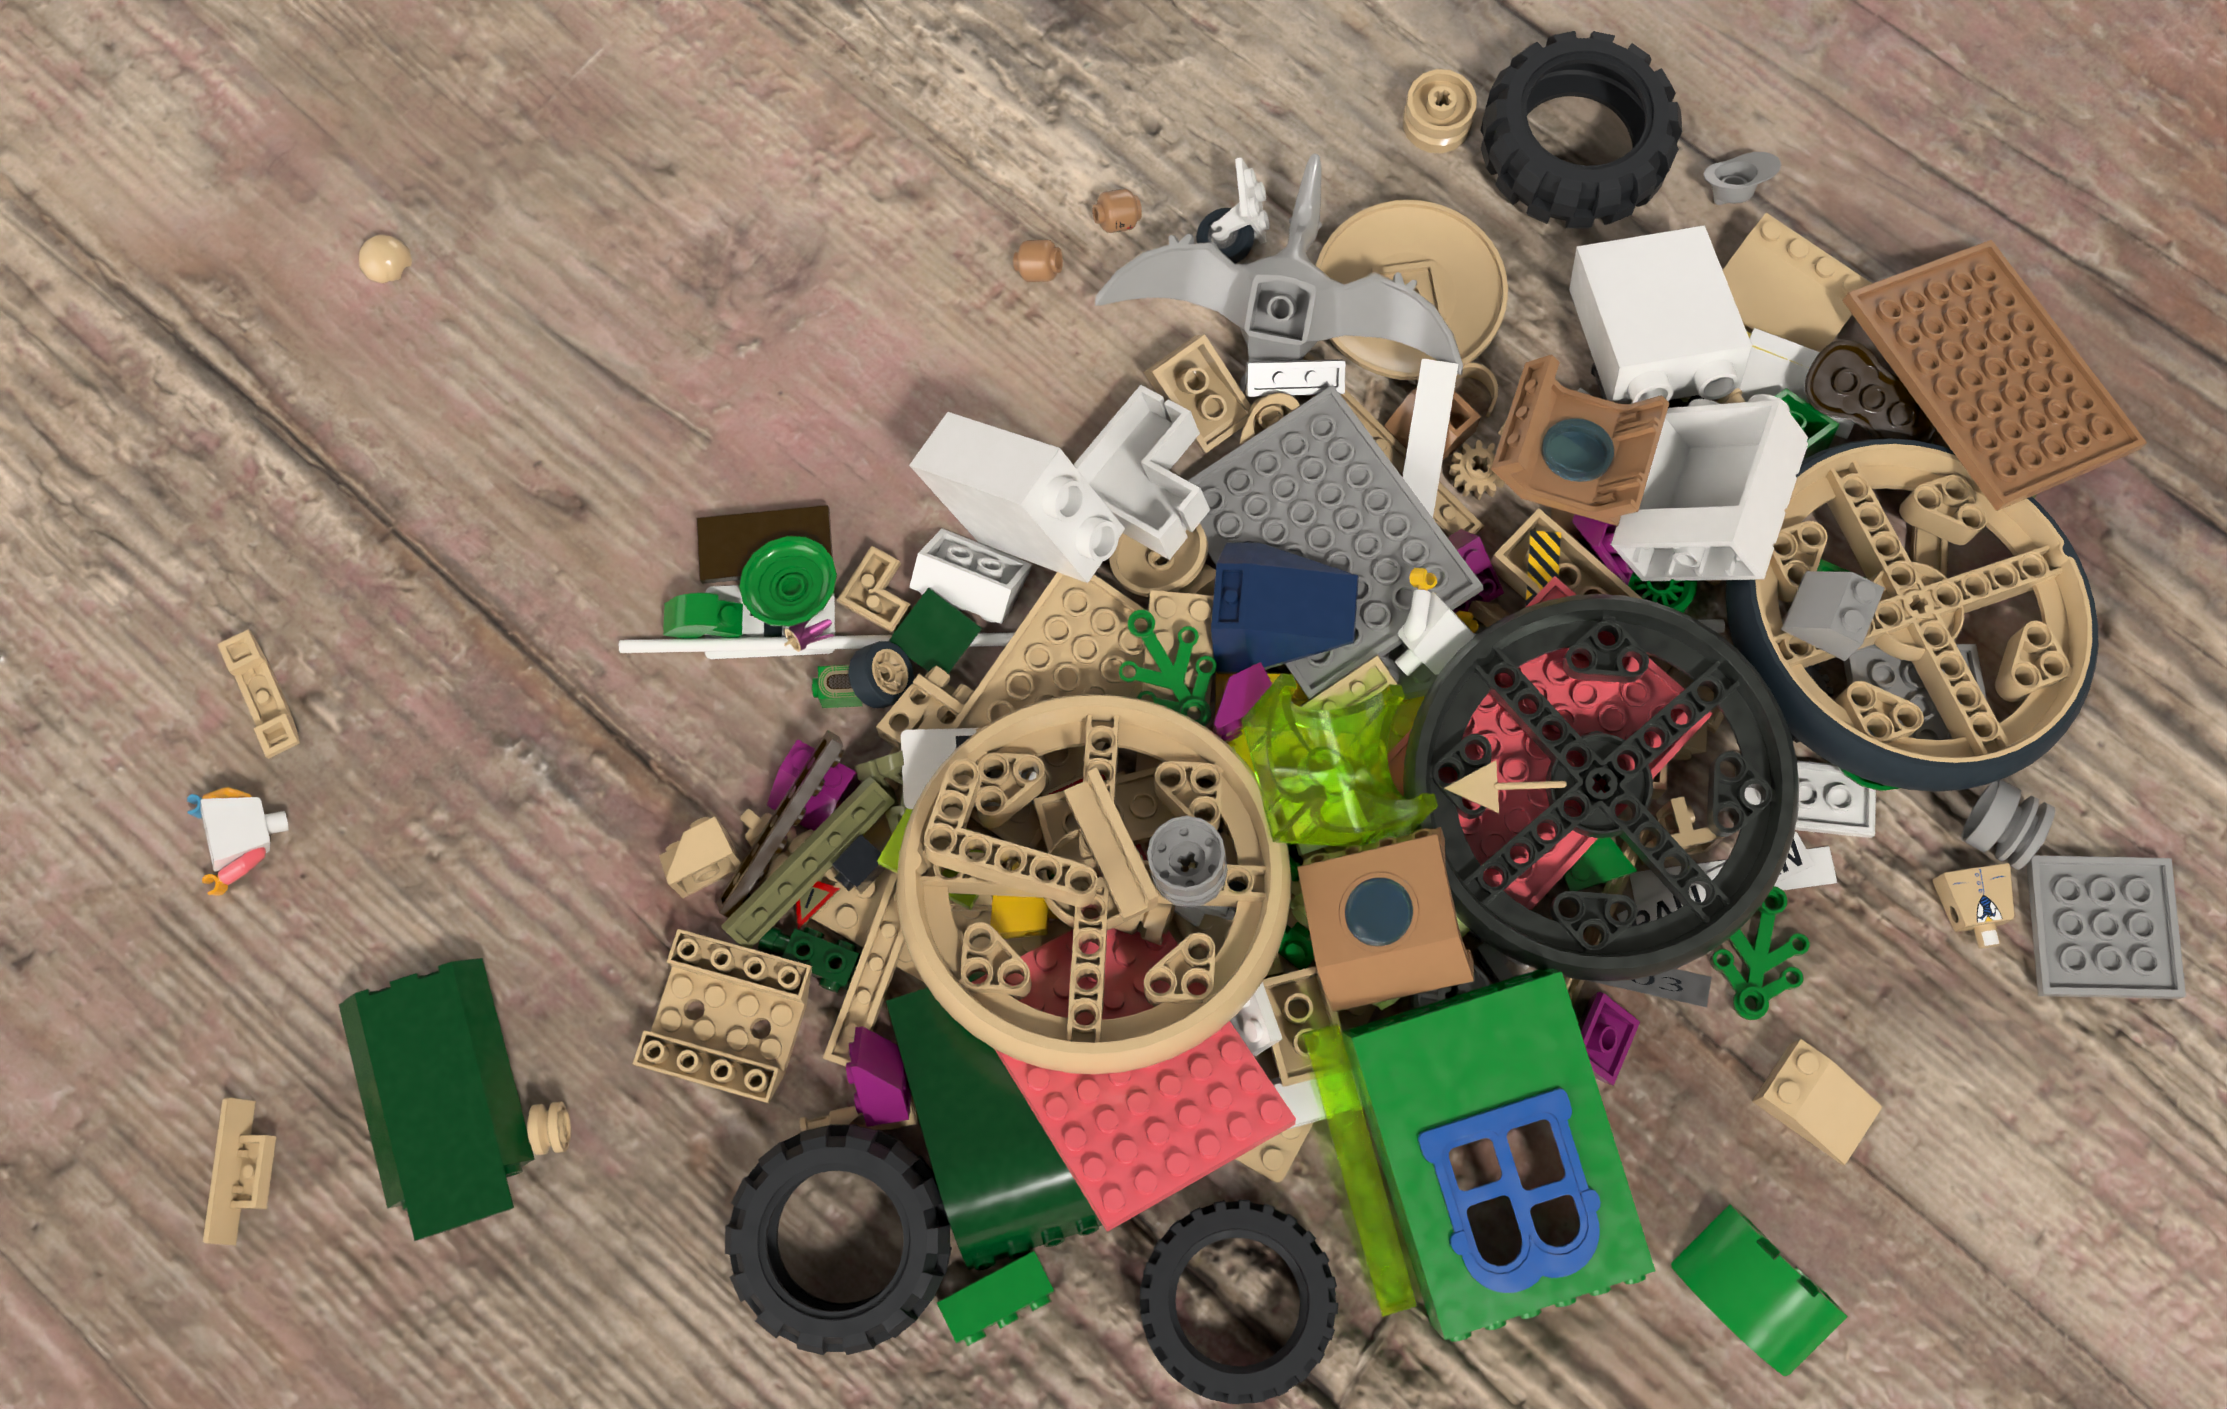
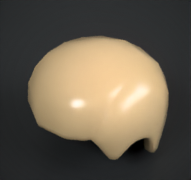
M377 235L368 239L359 251L360 270L368 279L381 284L401 279L403 270L412 265L410 249L395 237Z

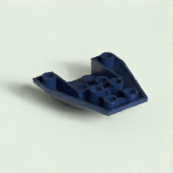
M1226 543L1216 565L1211 634L1214 660L1216 662L1215 672L1217 674H1237L1259 662L1262 663L1266 670L1353 644L1355 639L1358 575L1262 543Z

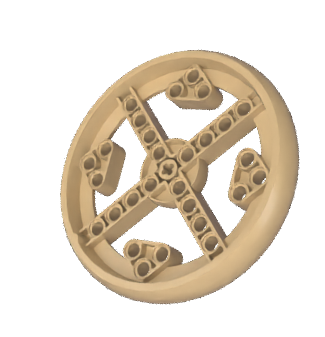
M1084 694L1043 700L1008 713L977 731L955 749L939 766L924 787L912 810L904 832L897 871V907L902 933L909 954L922 980L935 999L973 1036L995 1050L1040 1068L1076 1074L1121 1073L1146 1068L1172 1059L1196 1047L1217 1033L1250 1000L1268 974L1282 942L1291 901L1289 852L1282 825L1269 795L1248 764L1225 741L1188 716L1159 704L1119 695ZM1098 742H1106L1110 745L1108 749L1103 751L1097 750L1093 746ZM1085 746L1083 782L1087 781V771L1097 767L1100 774L1109 778L1104 783L1114 804L1118 747L1147 754L1163 761L1164 763L1160 764L1156 769L1154 778L1155 794L1159 800L1176 817H1195L1200 812L1211 814L1213 819L1208 821V823L1214 826L1216 830L1219 828L1221 815L1234 844L1238 865L1227 864L1228 872L1224 887L1216 898L1202 905L1237 907L1229 934L1216 957L1215 944L1210 936L1200 932L1189 935L1145 975L1144 995L1148 1003L1154 1006V1008L1130 1016L1102 1020L1107 930L1121 925L1124 921L1094 857L1087 847L1081 830L1077 829L1064 835L1053 845L1048 854L1085 864L1096 872V875L1099 876L1096 896L1093 902L1087 906H1072L961 872L951 878L944 877L942 872L946 868L931 863L926 857L924 835L947 768L954 760L968 758L978 766L980 786L974 806H976L979 821L984 826L990 828L999 827L1043 791L1046 785L1044 764L1038 758L1040 755L1060 749ZM994 769L1003 772L1000 777L994 779L986 776L989 771ZM1027 771H1033L1038 774L1033 780H1025L1021 777ZM960 775L955 778V781L959 784H967L972 781V778L968 775ZM1171 777L1178 780L1179 783L1174 787H1168L1162 784V781ZM1207 779L1212 781L1214 786L1205 789L1198 786L1197 782ZM989 802H996L1001 805L998 810L993 812L983 809ZM949 807L943 813L949 817L959 815L961 810L957 807ZM939 839L932 843V846L938 850L946 849L950 845L945 839ZM1137 850L1146 868V871L1154 885L1152 874L1150 871L1149 861L1143 860L1142 856ZM980 852L967 853V857L972 860H979L985 856V853ZM1009 859L1004 861L1001 866L1006 870L1012 871L1017 869L1020 864L1015 860ZM1190 863L1188 867L1182 866L1183 872H1188L1190 868L1196 869L1195 863ZM1041 870L1036 876L1042 881H1049V877L1053 872ZM1077 880L1071 884L1077 891H1085L1090 888V885L1083 880ZM1232 881H1241L1247 888L1236 892L1231 890L1228 884ZM1155 887L1159 895L1158 903L1172 904L1171 902L1163 898L1157 890V888ZM949 893L1044 898L1053 914L1062 922L1074 928L1068 1018L1039 1011L1018 1001L1026 997L1031 990L1032 984L1029 968L988 923L975 922L969 925L965 930L962 943L952 917ZM1088 908H1096L1101 912L1100 916L1095 919H1087L1082 913ZM978 937H986L990 940L988 946L982 949L974 948L972 942ZM1087 942H1093L1099 946V949L1093 954H1085L1080 950V947ZM1199 947L1206 950L1208 955L1204 959L1197 960L1192 958L1189 952L1193 948ZM980 971L988 975L987 979L981 984H973L969 981V977L975 972ZM1017 973L1024 977L1022 983L1017 986L1005 983V979L1010 974ZM1084 977H1091L1097 981V984L1094 988L1085 990L1078 986V982ZM1161 980L1168 983L1170 989L1165 993H1156L1150 986L1154 982ZM1198 982L1202 983L1207 990L1201 995H1194L1188 991L1187 987L1192 983ZM1083 1012L1091 1013L1095 1017L1093 1023L1085 1026L1077 1023L1075 1019Z

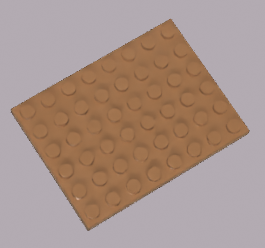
M1992 240L1848 292L1842 300L1996 511L2134 453L2147 444L2136 427Z

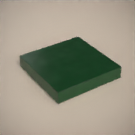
M928 588L889 639V642L898 645L910 659L929 672L932 668L938 666L949 674L983 628Z

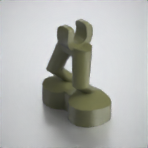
M903 751L854 766L858 780L865 781L868 776L872 777L896 801L885 812L892 833L907 808L904 805L903 789L899 805L894 789L884 778L888 777L903 785V776L900 775L902 773V766H904Z

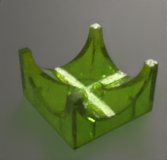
M1280 674L1241 720L1273 842L1345 847L1352 845L1363 846L1376 843L1386 837L1397 838L1409 835L1438 807L1435 794L1422 793L1416 798L1406 799L1397 790L1390 774L1387 756L1388 735L1393 716L1399 704L1405 698L1402 685L1389 684L1383 691L1372 698L1349 707L1335 710H1310L1299 707L1291 702L1293 692L1297 687L1294 675Z

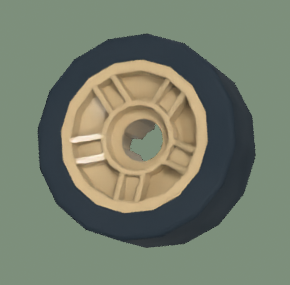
M879 641L856 651L850 660L848 672L850 685L855 695L865 705L872 708H885L894 705L913 684V668L907 654L898 645L889 641Z

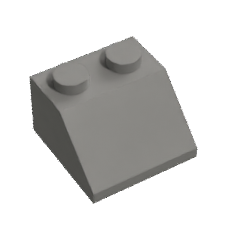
M1806 571L1781 630L1846 661L1863 644L1885 588L1854 572Z

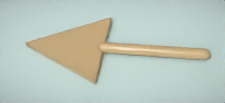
M1495 760L1444 789L1499 813L1498 790L1565 788L1566 782L1498 783L1497 762Z

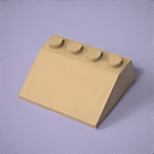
M1768 213L1764 214L1722 270L1746 330L1752 333L1753 329L1756 328L1821 352L1835 340L1853 316L1842 301L1847 293L1872 284Z

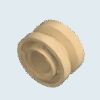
M563 1102L551 1103L549 1110L543 1104L531 1106L527 1121V1132L535 1155L547 1154L550 1146L555 1153L568 1150L571 1138V1124L569 1114Z

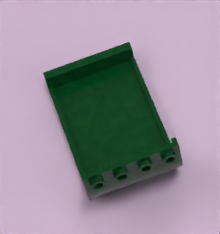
M980 971L975 972L969 977V981L972 982L986 974ZM928 987L887 1000L886 1004L940 1195L959 1251L968 1269L985 1270L994 1266L997 1260L1006 1257L1011 1259L1021 1258L1029 1254L1030 1249L1042 1245L1044 1247L1057 1246L1063 1243L1066 1237L1075 1234L1085 1236L1099 1230V1226H1102V1223L995 1049L973 1036L959 1024L935 999Z

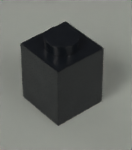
M860 835L832 864L838 873L834 878L847 891L850 892L854 887L862 894L886 869L877 862L881 852Z

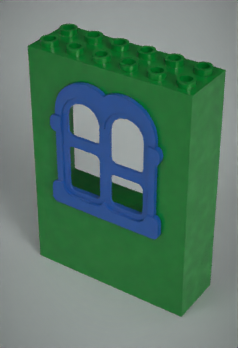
M1550 968L1533 970L1340 1032L1430 1324L1444 1340L1450 1339L1451 1342L1462 1341L1471 1337L1472 1331L1484 1327L1486 1330H1495L1507 1324L1506 1320L1520 1316L1521 1319L1532 1318L1541 1314L1542 1308L1554 1304L1555 1307L1569 1306L1577 1301L1576 1297L1588 1293L1591 1296L1602 1295L1611 1291L1612 1285L1621 1282L1628 1285L1639 1283L1646 1279V1274L1656 1271L1562 971ZM1545 1119L1550 1123L1565 1175L1561 1180L1526 1190L1521 1185L1507 1140V1133L1511 1129ZM1483 1138L1490 1139L1501 1169L1500 1179L1466 1191L1460 1190L1449 1159L1450 1150ZM1505 1195L1511 1201L1521 1234L1522 1246L1520 1253L1512 1262L1496 1266L1486 1262L1481 1257L1467 1217V1209L1472 1205ZM1563 1195H1571L1579 1215L1580 1227L1578 1234L1572 1242L1564 1246L1554 1247L1547 1245L1539 1238L1535 1230L1530 1210L1536 1204Z

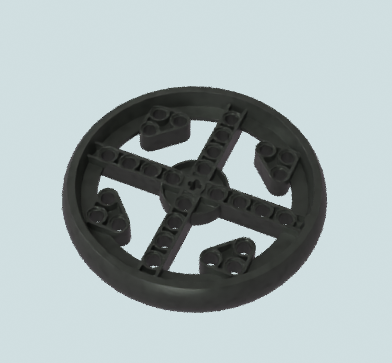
M1573 595L1547 600L1506 616L1477 634L1453 656L1430 686L1416 714L1409 735L1404 761L1403 791L1409 832L1413 834L1420 829L1427 828L1431 830L1441 827L1445 838V864L1456 917L1480 939L1502 954L1535 969L1550 968L1562 971L1563 977L1577 980L1622 981L1658 975L1686 965L1724 943L1751 918L1775 885L1788 857L1799 811L1798 765L1791 733L1780 706L1755 667L1720 634L1695 618L1671 607L1623 595ZM1601 631L1612 633L1615 637V644L1611 646L1603 645L1598 639V633ZM1569 648L1562 663L1563 669L1569 677L1577 680L1631 683L1640 679L1648 668L1649 658L1647 654L1671 664L1689 676L1694 682L1632 736L1624 740L1620 737L1604 733L1580 736L1518 668L1541 655ZM1578 653L1585 655L1589 660V666L1583 669L1577 668L1573 665L1571 656ZM1624 657L1635 658L1639 663V670L1636 672L1627 671L1622 665V659ZM1499 673H1506L1511 676L1513 685L1509 688H1501L1495 683L1494 677ZM1698 687H1709L1714 693L1713 701H1703L1698 696ZM1490 693L1551 760L1546 781H1565L1566 787L1546 788L1550 806L1484 864L1480 865L1465 838L1458 814L1463 818L1476 819L1483 814L1486 808L1480 806L1476 810L1467 809L1462 803L1461 796L1444 789L1452 783L1441 781L1438 771L1443 767H1451L1457 772L1458 779L1456 781L1491 763L1492 749L1487 738L1479 734H1470L1462 740L1464 731L1473 713L1485 696ZM1522 699H1530L1536 704L1537 711L1533 714H1524L1520 711L1518 702ZM1718 706L1734 733L1741 754L1734 751L1724 752L1710 765L1707 824L1710 831L1716 836L1728 837L1739 831V834L1727 861L1717 876L1711 880L1648 811L1653 795V779L1649 764L1713 708ZM1682 709L1687 715V723L1682 725L1675 723L1671 718V710ZM1545 725L1556 726L1560 731V739L1555 741L1546 739L1542 734V727ZM1649 731L1657 733L1661 738V746L1656 748L1648 746L1644 741V733ZM1470 744L1479 745L1484 751V757L1480 760H1471L1465 754L1466 746ZM1569 751H1578L1584 757V765L1581 767L1571 766L1566 760V754ZM1621 754L1631 756L1635 763L1634 769L1631 771L1621 769L1617 763L1618 756ZM1722 761L1734 764L1736 767V776L1734 778H1728L1721 773L1720 763ZM1593 778L1597 781L1601 778L1606 781L1607 784L1604 787L1606 793L1602 790L1598 793L1593 790L1592 786L1595 784ZM1751 787L1759 791L1761 801L1758 805L1751 804L1746 800V788ZM1567 800L1577 801L1582 808L1581 815L1578 817L1567 815L1564 811V802ZM1621 803L1627 804L1632 810V819L1628 821L1620 820L1615 814V806ZM1725 810L1733 815L1735 822L1732 828L1723 827L1719 823L1718 813ZM1541 823L1552 825L1555 829V838L1543 840L1537 834V826ZM1642 830H1649L1655 834L1657 839L1655 847L1648 848L1642 845L1639 839ZM1571 831H1575L1581 835L1593 838H1608L1619 835L1683 906L1660 919L1629 927L1636 919L1638 911L1634 900L1625 895L1578 891L1563 892L1551 902L1550 914L1553 918L1551 920L1527 909L1503 890ZM1514 846L1524 847L1529 854L1528 861L1522 864L1514 862L1510 857V849ZM1666 857H1674L1679 860L1681 871L1678 875H1672L1664 868ZM1487 869L1499 871L1502 875L1501 885L1497 887L1488 886L1483 880L1484 871ZM1691 884H1699L1705 889L1706 897L1703 902H1696L1691 899L1689 895ZM1568 899L1575 903L1577 912L1573 918H1566L1561 915L1558 908L1561 900ZM1613 903H1620L1626 907L1628 916L1624 922H1618L1610 915V908ZM1587 926H1593L1601 933V941L1598 945H1589L1585 942L1583 931Z

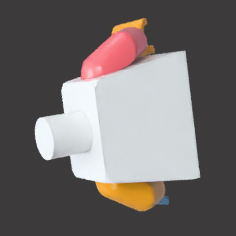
M224 787L206 793L203 797L195 794L187 797V802L194 805L197 804L194 810L187 811V813L198 819L202 818L213 870L219 871L218 875L208 874L202 878V883L211 884L214 881L216 883L215 888L209 891L208 895H223L227 891L229 884L246 875L265 858V854L270 851L269 834L288 831L285 811L264 814L261 799L252 797L249 793L231 787Z

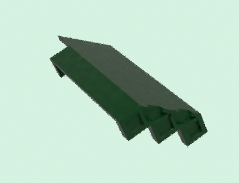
M483 958L448 962L439 965V971L428 975L418 976L415 973L390 981V987L379 991L370 992L369 989L356 992L339 1004L387 1209L402 1206L403 1211L408 1212L414 1241L422 1240L513 1209L514 1205L507 1177L522 1173V1167L535 1160L528 1139V1132Z

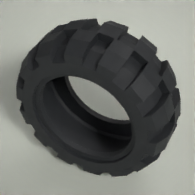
M1571 31L1552 35L1547 39L1544 48L1536 42L1512 58L1510 66L1499 72L1489 92L1480 129L1483 135L1481 151L1486 169L1491 175L1498 174L1495 185L1512 205L1520 200L1528 206L1527 216L1545 224H1548L1551 217L1565 220V228L1588 229L1592 227L1595 219L1601 218L1604 225H1608L1632 215L1635 206L1639 207L1647 204L1662 187L1679 150L1677 143L1682 134V116L1678 102H1672L1676 94L1672 84L1662 68L1653 71L1649 66L1651 63L1649 54L1631 43L1628 49L1613 43L1615 35L1593 31L1589 38H1577L1576 32ZM1575 96L1592 99L1611 109L1623 121L1631 138L1632 150L1623 157L1607 164L1584 166L1569 163L1555 157L1541 146L1530 129L1527 115L1540 104L1559 97Z
M830 1124L802 1131L785 1141L779 1142L760 1157L758 1164L750 1174L742 1179L731 1202L734 1207L730 1223L725 1226V1254L730 1256L733 1275L729 1278L740 1302L744 1300L747 1302L757 1316L755 1322L773 1337L781 1336L797 1344V1349L820 1355H824L826 1352H845L846 1355L871 1350L876 1345L892 1337L896 1338L911 1326L936 1296L943 1277L946 1275L951 1255V1226L934 1172L921 1155L917 1156L902 1144V1140L881 1130L868 1129L857 1124ZM828 1171H844L863 1176L879 1186L892 1200L898 1211L903 1228V1252L899 1267L888 1286L867 1299L850 1303L822 1300L801 1288L784 1266L778 1245V1227L781 1213L795 1189L814 1174Z

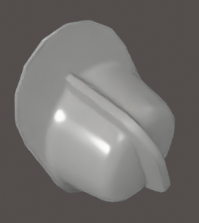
M1751 152L1727 161L1712 164L1705 169L1703 176L1712 185L1715 204L1743 203L1752 198L1759 183L1773 178L1780 171L1781 162L1777 156L1771 153Z

